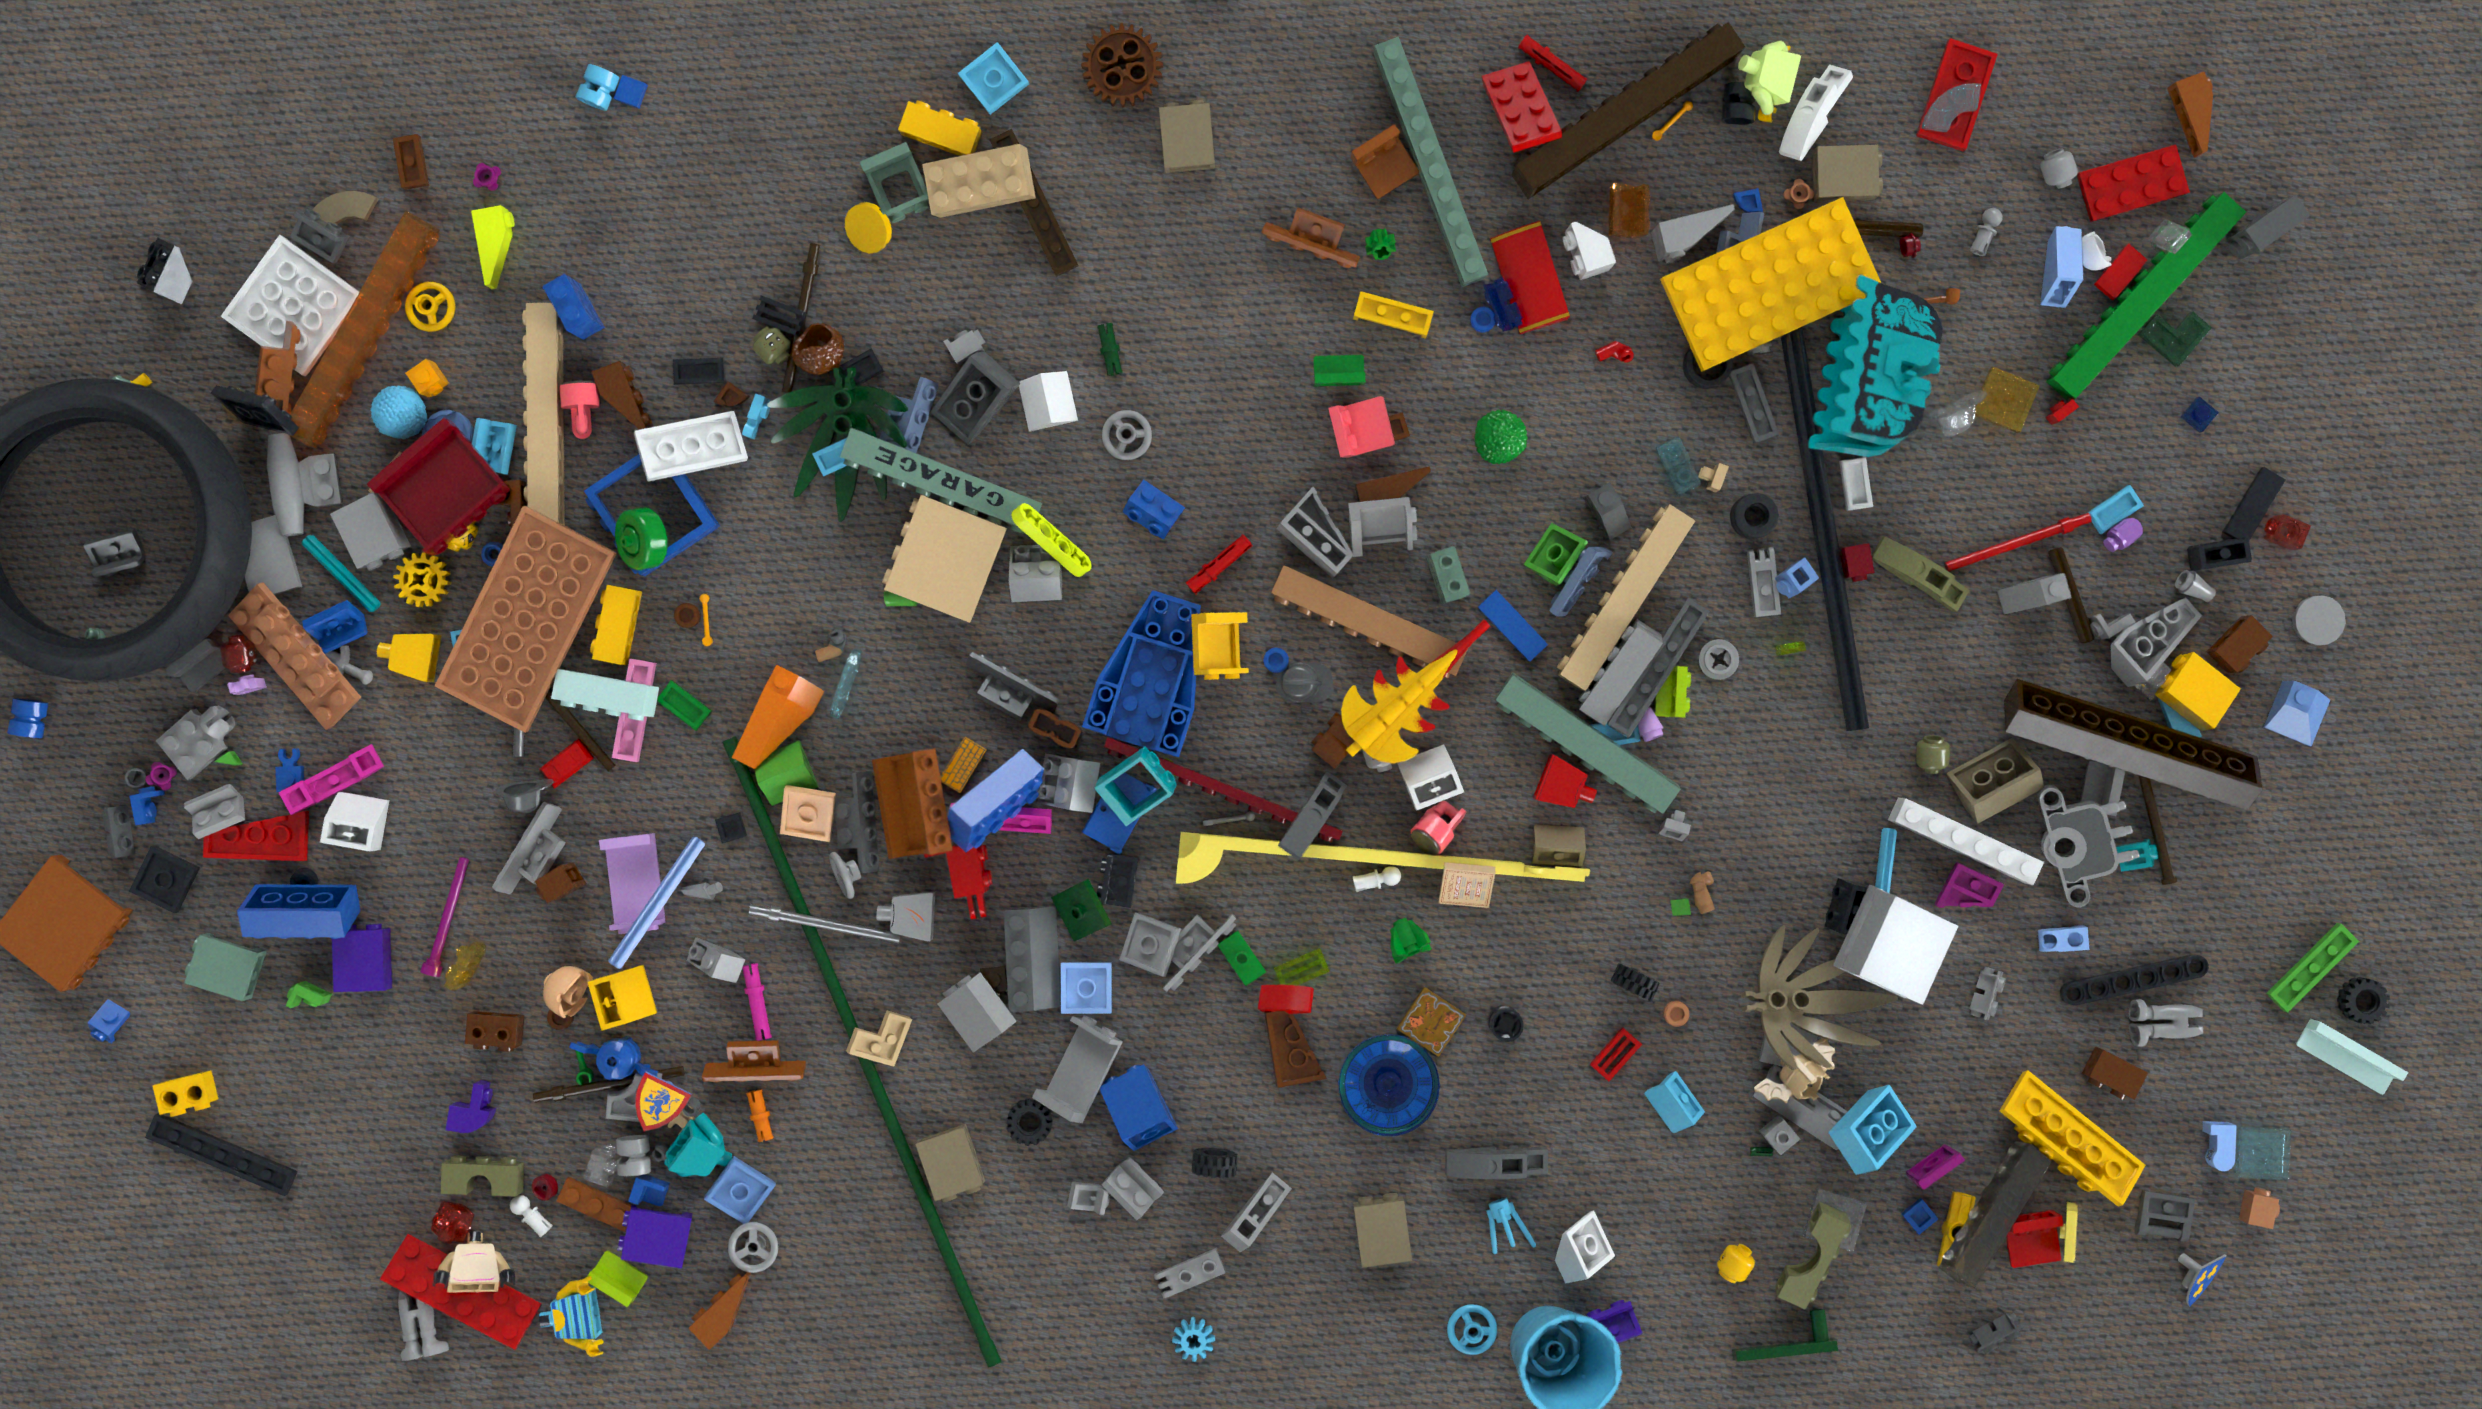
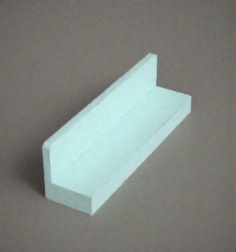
M2313 1019L2309 1020L2296 1043L2298 1047L2382 1095L2386 1092L2393 1078L2404 1081L2408 1074L2407 1071L2324 1023Z

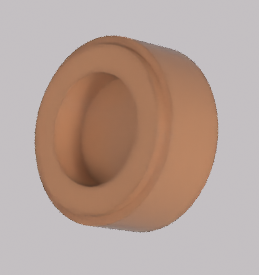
M1671 1001L1664 1007L1663 1017L1671 1026L1680 1027L1688 1021L1689 1009L1680 1001Z

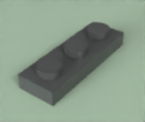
M1754 363L1733 370L1729 378L1753 444L1779 435Z

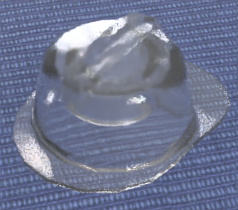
M1977 391L1965 395L1946 407L1932 411L1928 417L1937 420L1944 436L1949 437L1964 432L1973 424L1975 405L1981 402L1987 393L1986 391Z

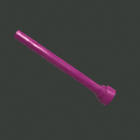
M460 857L458 860L430 958H427L426 962L422 963L420 972L425 975L441 976L443 966H441L442 961L440 958L469 863L468 858Z

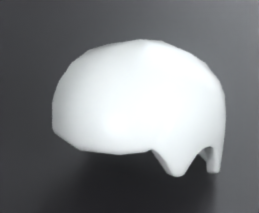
M2093 231L2082 237L2083 265L2089 270H2101L2111 266V257L2106 256L2103 241Z

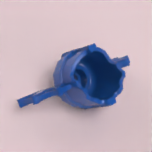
M629 1036L613 1038L604 1042L601 1048L593 1043L586 1045L580 1041H577V1043L571 1042L569 1047L581 1053L596 1054V1065L599 1072L604 1075L605 1079L610 1081L613 1079L621 1080L631 1075L635 1069L642 1076L645 1071L656 1077L658 1074L657 1070L650 1068L651 1065L640 1063V1048L632 1040V1037Z

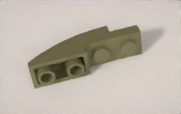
M1885 536L1881 538L1872 554V560L1908 585H1915L1952 612L1959 610L1970 591L1954 580L1956 576L1941 566Z

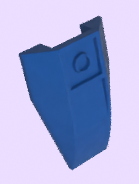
M1152 590L1099 675L1082 725L1083 728L1142 748L1146 746L1149 750L1179 758L1195 705L1196 675H1194L1191 614H1200L1201 605Z

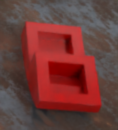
M2128 243L2113 260L2111 266L2105 268L2094 285L2113 301L2148 259Z
M1261 985L1258 1010L1262 1012L1285 1011L1288 1014L1311 1013L1314 988L1297 985Z

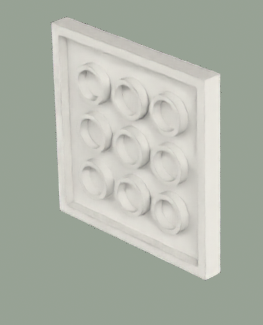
M279 235L221 317L259 345L283 348L286 321H292L297 326V329L300 330V342L295 344L294 353L297 354V366L294 370L306 377L365 295L288 239Z

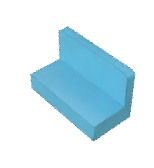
M1676 1071L1670 1073L1659 1085L1648 1089L1644 1093L1672 1133L1693 1126L1705 1113Z

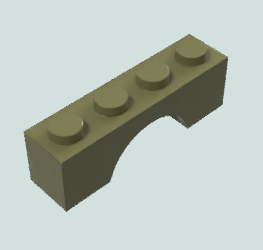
M1822 1202L1817 1204L1808 1222L1811 1234L1818 1241L1816 1252L1808 1261L1802 1264L1786 1265L1775 1285L1778 1298L1804 1309L1807 1308L1809 1302L1815 1300L1820 1281L1826 1279L1831 1260L1837 1258L1842 1239H1846L1851 1231V1224L1847 1213Z

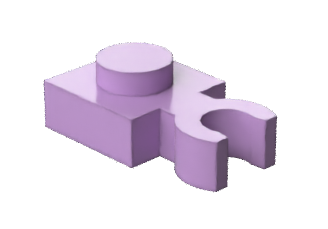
M254 674L240 677L238 682L227 683L230 694L233 693V695H243L267 688L264 678H255Z

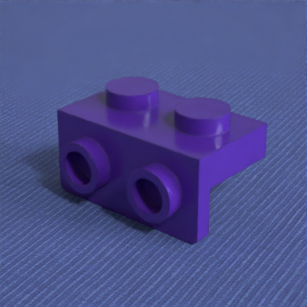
M1619 1300L1612 1303L1610 1309L1602 1312L1600 1309H1596L1586 1314L1587 1317L1602 1324L1612 1334L1617 1344L1642 1334L1630 1301L1624 1302V1300Z

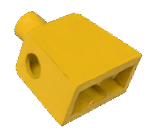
M394 634L392 644L379 643L377 656L389 659L388 669L420 681L434 682L442 635Z

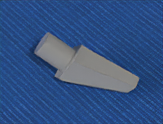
M705 882L682 887L681 891L686 896L713 900L716 893L721 892L723 887L720 882L712 885Z

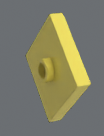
M2067 1202L2066 1224L2064 1223V1226L2060 1227V1238L2065 1239L2064 1262L2075 1261L2078 1210L2077 1204L2074 1202Z

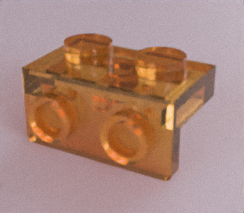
M1648 184L1639 186L1610 185L1609 236L1638 238L1648 235L1650 227V194Z

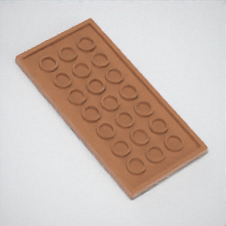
M523 506L442 669L435 687L525 733L528 732L555 679V674L560 669L617 553L527 506Z

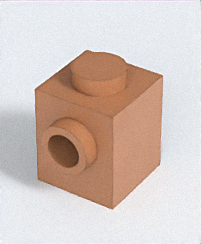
M2255 1187L2254 1191L2245 1190L2239 1220L2247 1224L2273 1229L2275 1218L2278 1217L2280 1212L2279 1199L2271 1196V1191Z

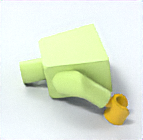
M1783 41L1764 45L1762 50L1754 51L1751 57L1744 55L1739 61V69L1747 72L1744 83L1745 88L1752 92L1753 97L1760 106L1758 112V119L1760 121L1772 123V113L1777 111V108L1774 106L1790 102L1801 55L1788 53L1791 46H1786Z

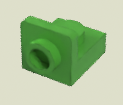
M303 981L296 985L294 984L287 994L289 1000L286 1006L289 1008L299 1006L302 998H304V1003L317 1007L328 1003L332 993L307 981Z

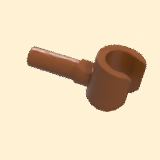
M1947 288L1945 296L1923 299L1929 304L1945 303L1954 305L1960 298V289Z

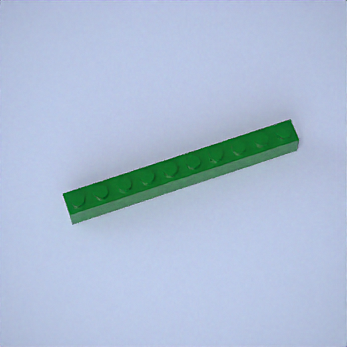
M2225 192L2217 196L2212 194L2203 202L2201 206L2204 209L2199 214L2194 213L2185 222L2184 225L2187 228L2182 233L2177 232L2169 239L2167 243L2170 246L2165 252L2161 250L2151 259L2150 262L2153 265L2148 270L2143 269L2133 279L2136 282L2131 289L2125 288L2116 298L2119 302L2113 308L2109 306L2099 316L2102 319L2097 326L2094 324L2090 326L2082 335L2085 339L2079 345L2075 343L2066 352L2068 358L2063 363L2058 362L2048 372L2051 376L2046 382L2066 401L2074 400L2082 393L2244 216L2246 211Z

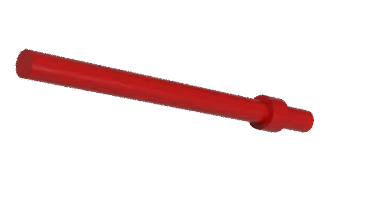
M2089 513L2071 519L2067 517L2058 520L2057 524L1945 562L1944 565L1946 570L1950 572L2059 533L2064 535L2072 532L2074 528L2092 522V518Z

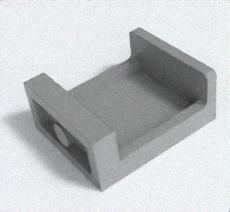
M1409 497L1348 503L1350 543L1353 557L1363 556L1362 545L1405 541L1407 550H1413V541L1417 540L1416 525H1412V523L1417 522L1416 508L1410 506Z

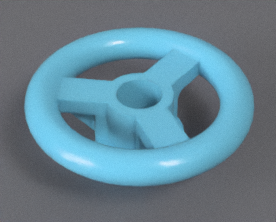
M1474 1304L1462 1306L1451 1315L1448 1321V1338L1451 1344L1462 1353L1469 1355L1483 1353L1492 1346L1496 1339V1320L1492 1313L1482 1306ZM1469 1312L1483 1315L1490 1327L1481 1326L1479 1323L1473 1322ZM1462 1316L1465 1326L1463 1328V1336L1458 1341L1455 1335V1324ZM1472 1327L1477 1329L1476 1333L1474 1334L1468 1333L1469 1329ZM1484 1335H1489L1487 1340L1477 1347L1466 1346L1468 1342L1471 1344L1479 1343Z

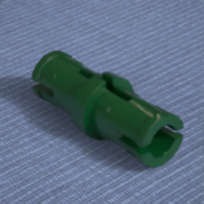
M1106 323L1108 334L1105 332L1104 324L1098 325L1097 329L1102 345L1100 352L1104 355L1107 376L1114 375L1112 365L1115 367L1116 375L1122 374L1123 370L1118 354L1120 347L1116 345L1113 323Z

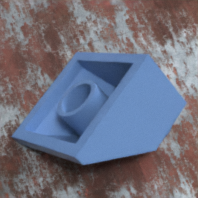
M2282 681L2264 728L2305 745L2312 746L2330 699L2320 691L2297 681Z

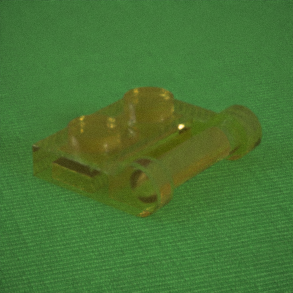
M476 941L470 946L463 945L457 949L456 956L458 960L446 972L445 978L447 981L444 987L454 991L469 985L486 952V945L483 942Z

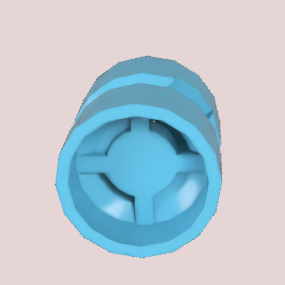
M588 64L583 76L586 82L580 84L576 98L587 105L607 111L612 99L609 93L615 91L620 78L606 69Z

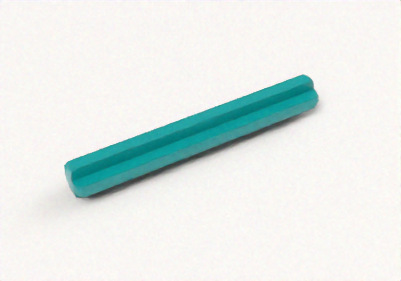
M308 535L303 539L302 545L369 612H374L380 607L381 602L315 536Z

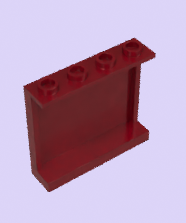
M445 417L367 483L369 488L383 498L422 544L424 553L433 556L444 552L452 539L459 538L468 530L467 527L473 521L481 520L487 514L486 510L493 504L501 503L506 498V493L511 490L454 422Z

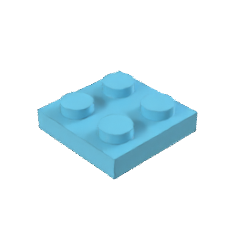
M998 42L958 73L990 115L1029 85V81Z

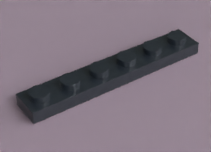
M159 1113L154 1115L145 1136L146 1139L282 1196L289 1194L298 1172L163 1114L159 1115Z

